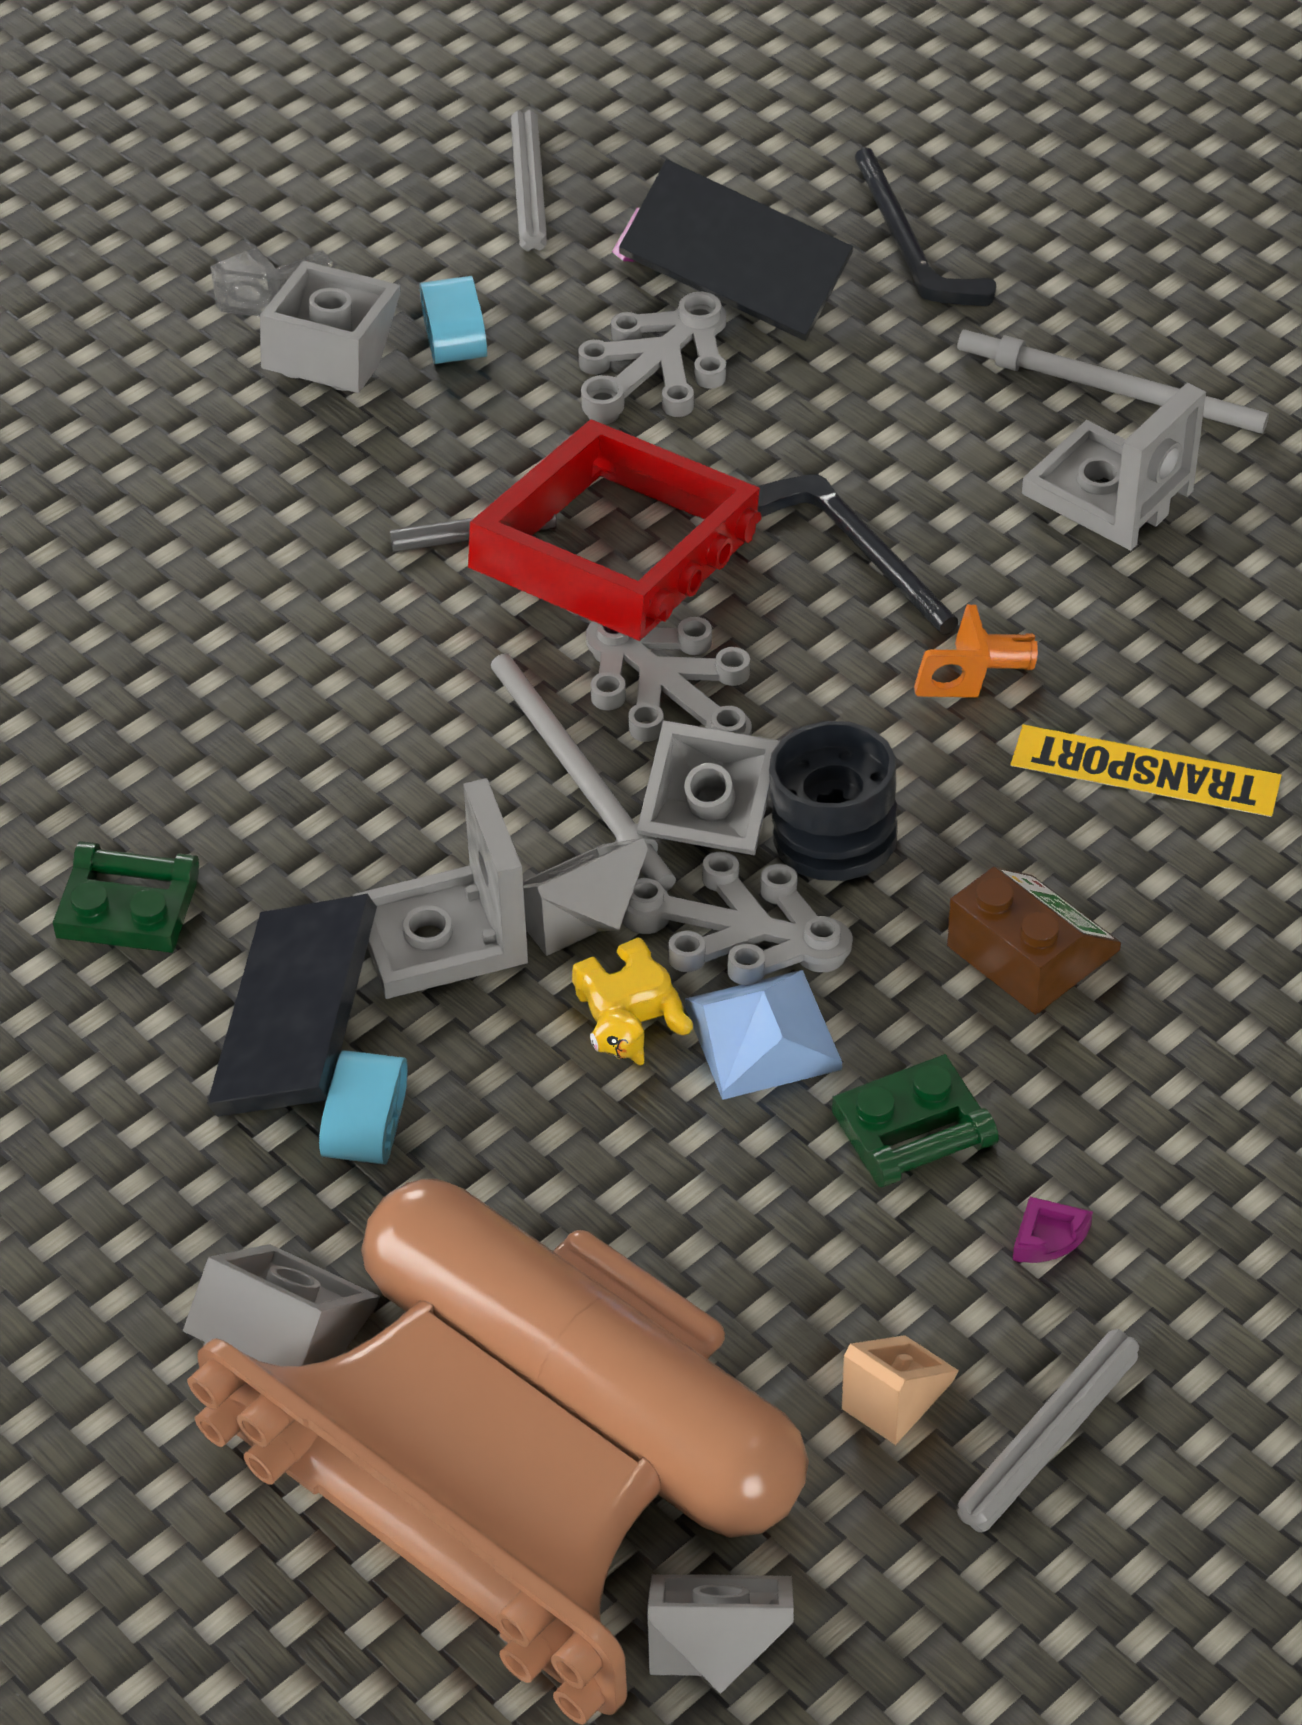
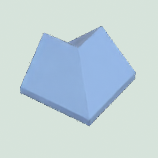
M803 970L763 979L752 985H738L685 998V1008L690 1019L693 1021V1028L722 1100L842 1070V1060Z

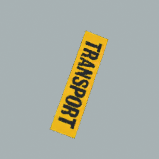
M1024 724L1022 725L1010 765L1272 817L1282 776V774Z

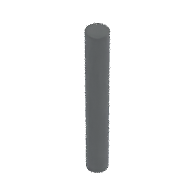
M554 514L553 518L539 530L556 528V515ZM474 518L390 530L392 550L397 552L469 541L470 521Z

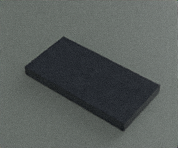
M666 159L619 246V252L700 292L711 293L721 302L806 341L853 253V246Z
M368 893L260 912L207 1102L217 1117L327 1100L377 909Z

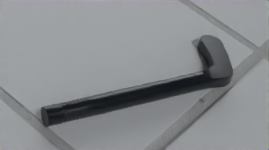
M870 148L858 150L855 154V161L909 268L918 294L923 299L934 302L971 306H989L992 304L997 288L994 280L990 278H944L931 268L873 150Z
M819 474L804 475L757 486L760 488L758 512L761 513V517L800 503H810L817 506L832 519L942 635H947L956 628L958 618L836 493L826 478Z

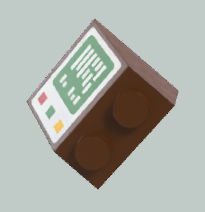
M993 866L950 898L947 946L1035 1015L1121 949V942L1030 874Z

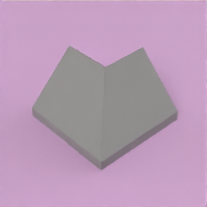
M663 720L637 826V833L644 836L755 855L770 793L769 765L771 753L780 741Z
M644 838L602 844L523 881L526 931L546 956L597 932L620 929L648 851Z
M652 1574L648 1602L649 1675L703 1676L721 1694L794 1622L792 1576Z

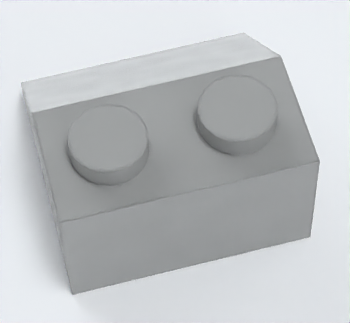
M302 261L260 314L261 368L282 373L290 378H301L325 384L337 390L359 393L380 365L400 296V285Z
M267 1244L208 1257L183 1332L204 1341L203 1346L210 1340L217 1338L226 1341L244 1354L261 1362L278 1366H303L323 1362L343 1354L376 1309L380 1296L282 1249Z

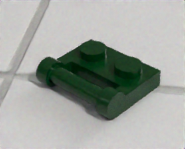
M79 841L74 852L73 868L53 920L56 938L173 953L199 875L198 856L178 853L174 859L101 850L98 843ZM101 873L171 882L169 889L97 881L95 879L97 874Z
M946 1054L832 1096V1113L872 1178L881 1188L901 1181V1173L971 1146L981 1150L997 1144L999 1141L998 1130L993 1117L987 1109H981ZM955 1121L959 1123L958 1125L947 1128L945 1130L934 1133L919 1140L913 1141L911 1143L900 1146L893 1150L890 1148V1146L914 1138L929 1131L935 1130L937 1128L948 1125Z

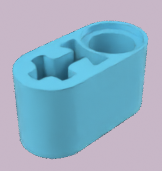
M465 276L421 282V306L434 364L487 357L484 322L473 277Z
M341 1051L321 1120L319 1149L322 1157L384 1165L388 1162L405 1099L408 1075L406 1058Z

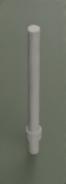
M963 329L958 339V350L994 359L995 365L1002 368L1018 371L1019 367L1160 406L1165 404L1180 390V388L1027 347L1025 340L1004 335L1002 339ZM1205 396L1203 418L1261 434L1264 433L1269 413Z
M506 653L495 657L491 663V669L615 835V842L644 838L648 851L640 871L645 878L654 879L661 883L666 891L671 889L675 884L676 878L658 855V844L655 839L637 833L638 824H635L512 657Z

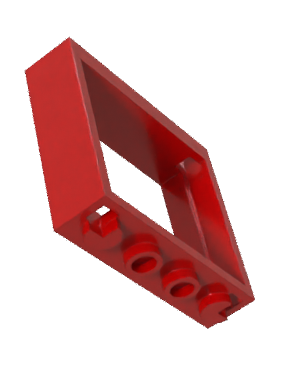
M590 419L470 521L468 568L641 641L661 621L666 622L672 611L687 596H694L702 582L716 569H722L737 549L745 542L749 543L752 541L756 524L762 520L761 513L758 512L760 488ZM599 477L705 519L638 581L533 537L539 529L553 518L554 514L557 515Z

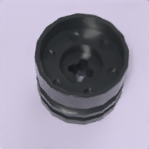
M822 721L802 726L782 738L771 753L769 765L770 796L773 803V844L780 859L786 865L793 868L796 873L816 880L845 881L865 876L884 865L896 849L898 835L897 802L895 800L897 786L896 757L889 742L873 729L850 721Z

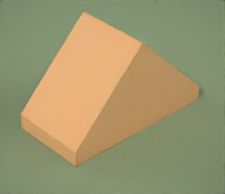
M906 1335L852 1343L844 1354L842 1410L896 1445L952 1384L959 1370Z

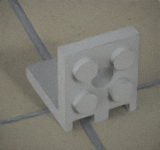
M1187 382L1127 439L1086 420L1023 477L1022 494L1131 551L1137 545L1139 528L1145 522L1156 527L1169 515L1170 499L1177 492L1186 497L1193 492L1206 391ZM1103 477L1110 480L1106 483L1093 482L1096 480H1100Z
M487 778L463 784L469 866L353 894V896L368 893L377 906L367 947L385 999L528 963L522 865ZM428 925L436 926L442 930L440 934L429 938L419 937L414 934V931L418 928Z

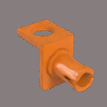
M967 604L955 641L956 650L930 649L924 652L914 685L915 694L919 697L978 698L987 668L1033 670L1035 668L1038 655L1037 641H1034L1035 635L1033 633L987 634L986 629L982 626L977 606ZM944 665H959L963 671L961 676L951 682L941 683L932 679L933 673Z

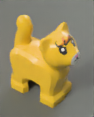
M638 937L618 946L616 953L626 962V966L621 971L611 974L607 973L599 961L592 956L573 965L572 983L575 986L577 997L581 1002H588L591 1014L597 1022L595 1029L590 1034L591 1044L597 1052H605L618 1059L630 1058L636 1064L643 1065L645 1058L643 1048L644 1029L641 1022L664 1015L670 1030L685 1036L692 1031L693 1021L684 1013L683 1004L677 991L672 986L669 973L663 966L652 959L651 951L642 938Z

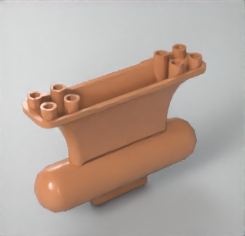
M420 1179L408 1182L386 1195L368 1218L361 1248L365 1270L383 1296L406 1313L372 1339L349 1352L323 1362L303 1366H278L261 1362L244 1354L224 1340L217 1338L210 1340L198 1350L199 1369L188 1378V1385L191 1391L206 1406L195 1416L196 1424L205 1437L219 1447H223L235 1435L240 1437L251 1446L244 1454V1460L249 1469L261 1481L272 1485L280 1476L287 1473L311 1493L321 1494L500 1631V1637L508 1643L500 1651V1658L507 1669L518 1679L526 1683H530L542 1670L562 1685L554 1692L553 1697L558 1707L570 1719L578 1724H585L597 1711L606 1715L615 1714L625 1703L627 1697L626 1658L618 1640L600 1621V1604L604 1583L611 1563L629 1529L645 1508L659 1495L703 1528L726 1537L733 1538L762 1534L789 1515L805 1485L809 1460L799 1430L784 1412L708 1360L725 1340L723 1326L716 1319L590 1232L575 1230L552 1251L461 1187L440 1179Z

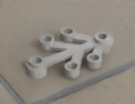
M693 292L681 299L675 311L647 314L622 312L615 315L611 320V338L613 341L588 340L582 343L578 349L579 367L587 374L596 375L604 373L609 369L610 361L636 359L616 377L598 375L587 379L581 387L582 410L588 418L602 424L614 422L624 409V399L660 367L662 368L665 384L662 390L663 411L673 417H683L690 414L694 409V390L686 382L680 350L692 339H694L698 358L694 362L695 382L699 386L709 389L723 385L726 381V361L718 353L715 335L720 333L726 326V311L721 305L720 300L708 292ZM668 331L663 337L643 338V333Z
M689 617L682 620L678 628L655 627L641 641L594 621L590 623L586 630V644L595 659L600 662L599 674L595 675L591 680V701L594 706L602 710H615L621 707L626 700L625 680L621 676L623 665L628 663L639 672L637 704L629 711V733L634 739L650 742L659 738L664 720L663 711L660 708L661 691L700 721L705 728L752 736L751 721L740 708L735 706H718L687 681H720L730 686L743 684L750 676V656L745 650L738 647H727L719 651L716 658L656 656L649 650L681 649L689 655H700L707 652L712 645V627L706 619ZM729 665H736V666H738V667H727V666H729ZM603 690H614L612 692H603ZM642 721H652L651 723L647 724L640 723Z
M714 852L704 858L702 881L707 888L717 891L730 909L669 896L658 881L641 878L636 881L622 920L626 928L641 934L658 932L668 924L669 920L718 930V932L704 937L693 931L675 933L669 939V964L676 970L692 972L700 969L705 962L728 954V976L732 981L741 985L756 984L763 979L764 975L796 963H800L806 969L814 972L833 971L844 963L845 958L848 957L852 950L853 941L852 933L844 923L830 917L817 916L797 892L796 871L784 864H773L762 871L760 893L766 901L778 904L790 922L770 918L739 880L738 859L727 852ZM768 941L778 945L763 951L760 947L753 944Z

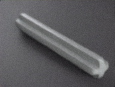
M530 109L525 113L517 110L511 116L519 243L526 251L533 248L540 251L547 245L538 115Z
M1120 1329L1109 1331L962 1496L958 1503L959 1509L957 1514L963 1523L970 1525L977 1532H984L992 1527L1137 1361L1139 1344L1134 1338L1128 1337Z

